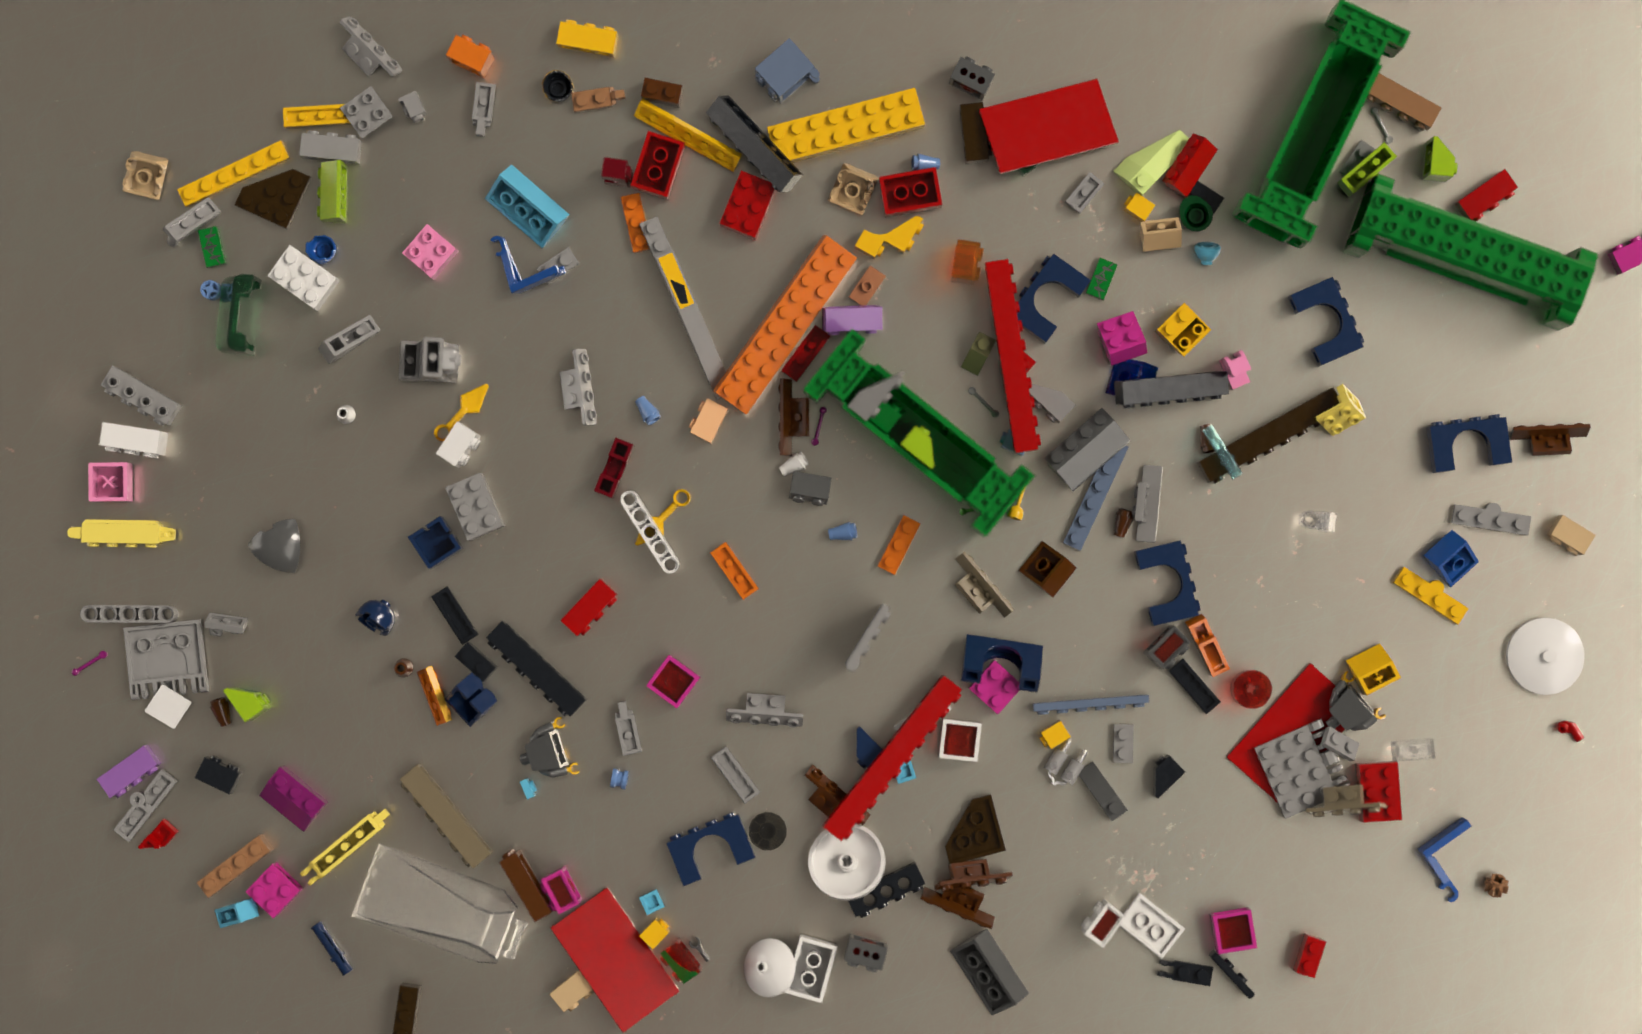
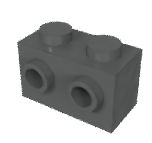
M794 471L789 498L798 503L807 501L812 502L816 506L826 505L832 478Z

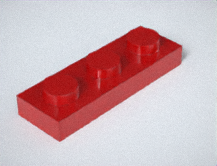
M815 325L781 371L797 382L831 336Z

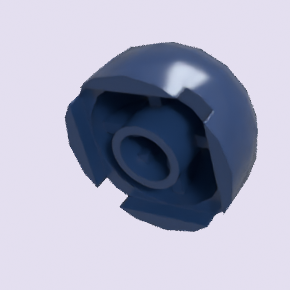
M369 600L355 614V616H359V622L373 632L378 629L381 631L380 635L387 636L395 623V616L390 608L391 605L385 600Z

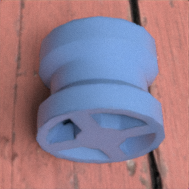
M207 280L202 283L200 291L203 297L213 301L221 297L222 287L219 283L213 280Z
M613 768L610 787L618 786L626 790L629 771L621 772Z

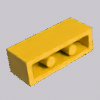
M573 20L560 21L556 44L559 48L614 57L618 33L612 27L603 26V29L595 28L596 25L591 23L579 25Z

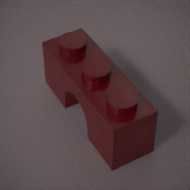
M604 157L601 174L606 185L628 188V184L633 179V172L628 161Z
M615 437L605 468L595 486V492L612 499L614 498L635 445Z

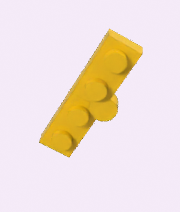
M1402 567L1393 581L1395 585L1459 625L1469 609L1444 593V585L1441 581L1433 580L1429 583L1406 567Z

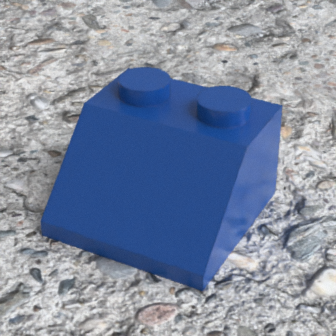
M1453 530L1443 536L1424 555L1430 566L1450 587L1479 562L1468 542Z

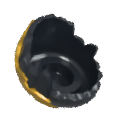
M550 71L542 81L543 92L549 100L562 102L567 100L572 93L573 85L570 77L563 71Z

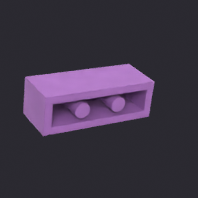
M882 306L822 307V330L828 332V335H839V331H847L848 334L851 329L857 333L858 331H865L868 334L877 333V330H883Z
M144 745L97 778V781L109 798L115 796L119 798L127 792L125 789L130 785L135 787L143 781L141 778L144 775L148 774L150 776L158 770L157 766L161 762L149 745Z

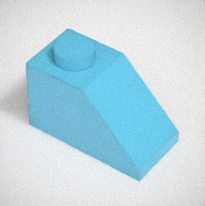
M252 898L214 910L220 928L259 916L258 906Z

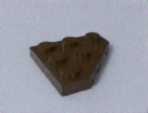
M295 169L288 170L243 187L234 205L288 229L310 183L311 177Z
M991 794L974 798L969 803L945 845L949 864L1006 851Z

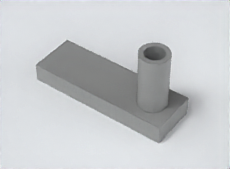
M209 197L164 226L163 230L168 235L167 244L171 247L177 246L179 241L217 217L221 211Z

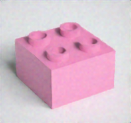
M426 224L402 253L435 280L459 251Z
M88 463L90 502H133L132 463Z

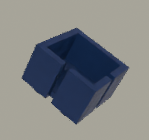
M439 516L426 525L430 530L427 531L426 528H421L408 536L430 570L464 549L455 534H449L452 530L443 516Z
M472 672L458 683L445 698L446 702L469 727L482 718L498 701L493 692L482 687L481 679Z

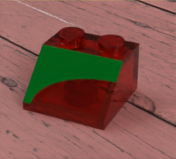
M679 937L660 952V960L666 967L670 966L672 968V975L678 982L682 981L684 984L702 971L703 967Z

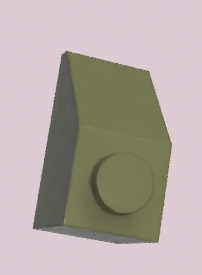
M979 331L961 368L978 376L996 340Z

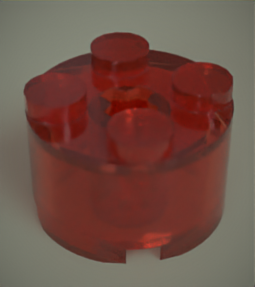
M1244 670L1232 679L1230 691L1232 698L1237 704L1245 708L1256 709L1268 702L1272 693V685L1269 678L1262 672ZM1249 685L1255 686L1253 694L1247 692Z

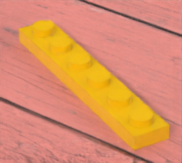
M642 98L639 102L634 117L673 139L685 142V145L734 172L742 157L741 153Z
M280 140L177 190L185 207H189L290 159L283 142Z

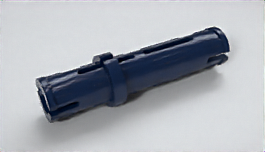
M322 921L314 925L311 929L330 955L331 962L336 964L343 976L352 971L353 967L345 958L344 951L339 949L322 924Z

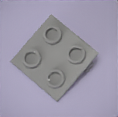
M372 86L340 107L361 138H364L393 117Z

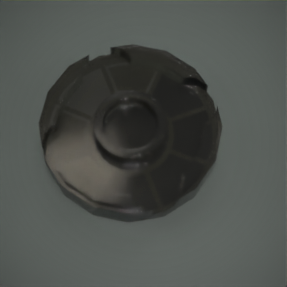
M773 812L758 814L752 819L749 826L751 842L762 850L778 848L784 842L787 835V827L784 820Z

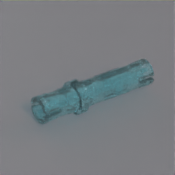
M1210 425L1203 429L1202 432L1220 458V464L1225 466L1230 474L1231 479L1234 480L1241 476L1243 472H1241L1236 464L1234 455L1230 454L1214 426Z

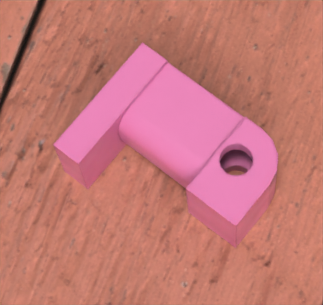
M1242 350L1233 354V360H1230L1228 356L1219 360L1223 371L1228 373V383L1232 390L1250 382L1246 372L1251 370V367Z

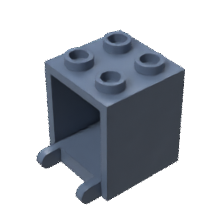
M790 38L755 67V80L761 87L766 86L768 95L774 101L778 100L780 103L809 78L813 83L820 81L819 71Z

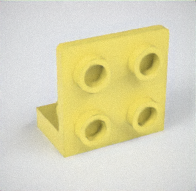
M1344 384L1336 387L1339 393L1337 399L1340 404L1316 416V420L1332 436L1340 434L1343 430L1358 424L1366 418L1359 400Z

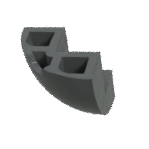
M282 520L274 523L273 528L267 532L262 530L258 532L248 544L254 556L273 569L295 573L300 556V535L296 520Z

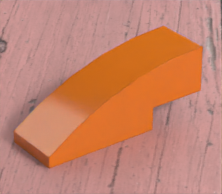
M1203 614L1186 621L1187 629L1211 676L1215 677L1229 670L1230 668L1218 641Z

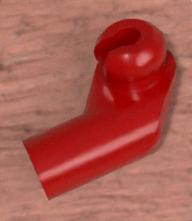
M1561 721L1558 723L1557 729L1560 733L1571 734L1576 742L1584 739L1582 732L1575 722Z

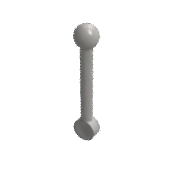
M1371 108V113L1375 115L1386 137L1385 142L1387 144L1392 143L1393 137L1389 136L1378 114V108Z
M970 387L968 390L969 394L974 395L991 412L993 417H998L999 412L994 410L976 392L974 387Z

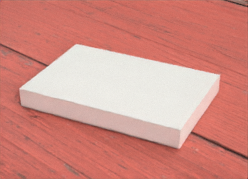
M1140 893L1124 911L1123 914L1126 918L1120 924L1122 929L1161 959L1185 930L1184 927Z

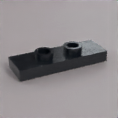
M448 586L431 596L462 645L479 635Z
M1183 658L1168 670L1206 715L1221 702Z
M1214 949L1209 953L1210 958L1246 997L1251 999L1256 995L1245 984L1248 980L1240 972L1236 974L1232 970L1235 966L1227 958L1223 960Z

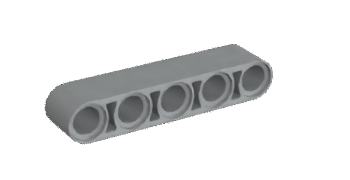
M87 605L80 612L83 621L94 623H171L176 621L179 615L178 610L174 606ZM91 608L95 612V616L92 619L87 615L88 610ZM109 609L114 611L112 619H109L106 614ZM128 609H131L133 611V617L131 619H128L126 617V611ZM147 609H150L153 613L151 619L145 617ZM166 609H169L172 612V616L170 619H166L164 617V612Z

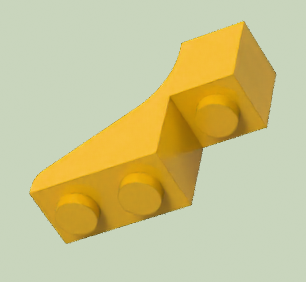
M915 216L886 234H874L864 229L855 244V249L875 259L876 256H881L885 249L883 243L904 254L906 250L910 251L915 242L912 240L915 233L920 234L924 226L922 224L923 218Z

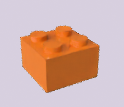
M463 34L461 37L455 35L446 53V57L451 63L484 79L495 59L488 46L482 43L476 45L472 42L471 38Z

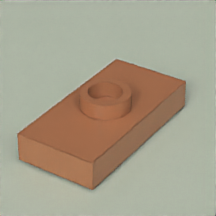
M869 266L849 298L859 305H867L886 276L872 266Z

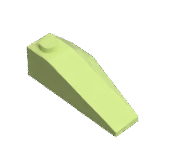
M1178 130L1126 157L1113 172L1135 193L1137 192L1143 196L1173 165L1189 138L1181 130Z

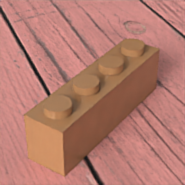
M1380 73L1366 98V101L1370 103L1376 102L1381 105L1380 108L1384 111H1392L1398 114L1397 117L1399 119L1414 123V127L1421 131L1429 130L1442 109V107Z
M261 834L199 880L197 884L209 898L269 854L274 848L266 837Z

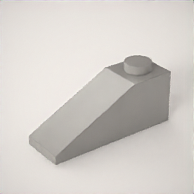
M368 315L324 340L318 349L327 363L331 364L380 332V329L373 318Z

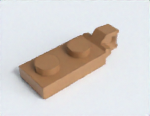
M614 87L571 93L575 113L612 107V105H616V100L626 99L624 89L614 91Z

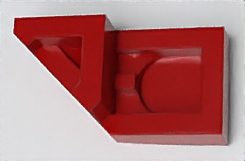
M163 819L151 834L142 841L138 848L159 849L165 847L179 831L169 821Z

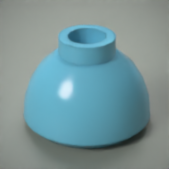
M1199 242L1194 246L1197 257L1201 260V264L1212 265L1213 260L1221 252V246L1213 242Z

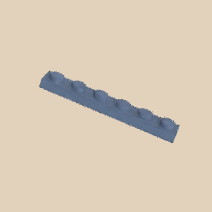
M1129 446L1123 447L1095 472L1063 541L1064 544L1081 551Z
M1149 695L1032 703L1033 711H1037L1038 715L1049 714V710H1057V713H1068V709L1076 708V712L1087 711V707H1095V710H1107L1106 706L1113 705L1114 709L1126 708V704H1133V707H1145V703H1149Z

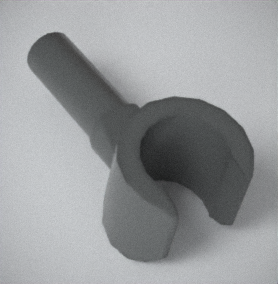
M695 937L698 940V945L693 946L691 941H689V945L691 948L697 949L707 962L710 958L701 946L702 941L700 938Z

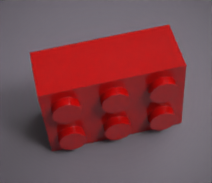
M648 131L630 185L631 188L668 200L685 150V142Z
M936 167L879 177L885 218L942 208Z
M741 170L719 223L720 226L756 241L776 192L772 187V183Z
M1398 762L1355 763L1357 785H1363L1364 804L1381 802L1387 805V808L1380 809V812L1370 813L1368 810H1362V813L1359 814V821L1366 823L1402 820Z

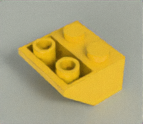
M1184 302L1155 332L1167 345L1184 357L1211 329Z
M1380 643L1345 660L1363 695H1369L1401 678L1392 659Z

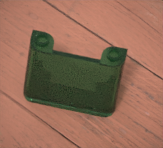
M239 274L227 277L222 281L216 334V347L221 352L251 356L255 354V346L248 343L246 335L238 332L241 297L251 298V293L254 290L261 289L262 280L254 275Z

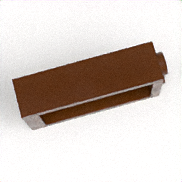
M512 849L502 855L503 860L499 863L534 922L552 913L553 910L549 904L550 899L547 894H544L538 879L520 849L516 852Z

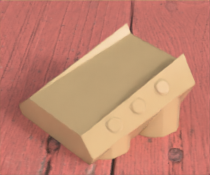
M131 151L130 158L126 160L125 167L127 172L126 177L123 179L122 191L159 200L168 160L139 151Z
M843 163L828 201L863 215L878 177L850 164Z

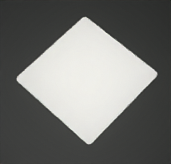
M162 684L145 709V712L175 729L192 702Z

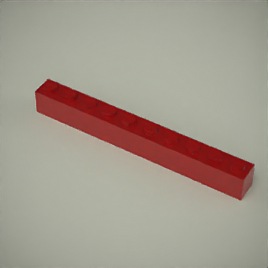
M1008 259L985 262L984 266L1014 454L1036 451L1038 446H1041L1040 435L1036 434L1035 427L1038 426L1037 416L1033 415L1032 412L1035 402L1034 397L1030 396L1029 393L1032 383L1031 378L1027 377L1026 374L1029 364L1028 359L1024 358L1023 355L1026 345L1025 340L1021 339L1020 336L1023 326L1022 321L1018 320L1017 317L1020 307L1019 302L1015 301L1014 294L1017 293L1016 283L1011 280V275L1014 274L1013 264L1009 263Z
M945 675L940 676L823 823L822 826L841 842L843 839L847 840L851 836L853 826L855 824L859 825L863 821L865 811L867 809L871 810L877 803V796L880 793L883 795L889 788L888 782L892 778H897L901 773L900 767L904 763L908 764L914 756L911 753L915 748L919 749L926 740L923 738L927 733L931 734L936 729V722L939 718L943 719L948 714V707L952 702L955 704L959 700L962 689Z

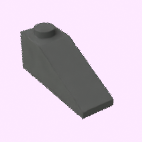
M1093 761L1082 769L1079 774L1080 778L1111 821L1128 811Z

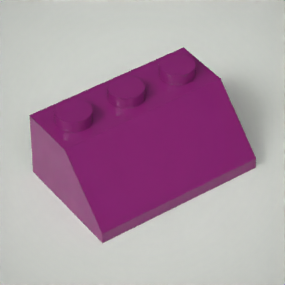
M285 766L279 767L259 795L303 832L328 803L326 799Z

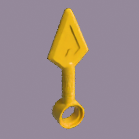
M483 384L460 395V410L446 425L441 424L435 428L434 436L437 440L444 442L446 439L439 438V429L446 428L449 434L456 422H459L466 413L480 412L488 384Z
M677 490L673 495L674 501L658 517H652L663 535L665 519L679 506H686L690 502L691 496L687 490ZM684 492L687 495L685 503L677 501L678 493ZM646 527L645 534L648 537H653L655 529L653 527ZM640 533L635 541L636 546L645 543Z

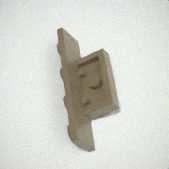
M964 551L955 559L967 573L955 586L979 614L991 604L998 609L1004 618L1014 611L1011 603L1002 596L998 587L991 583L986 573L975 564L974 559Z
M1363 785L1323 788L1324 807L1307 808L1306 813L1313 814V817H1324L1325 813L1339 816L1343 815V812L1350 811V814H1361L1362 810L1375 813L1380 812V809L1387 808V805L1381 802L1364 804Z

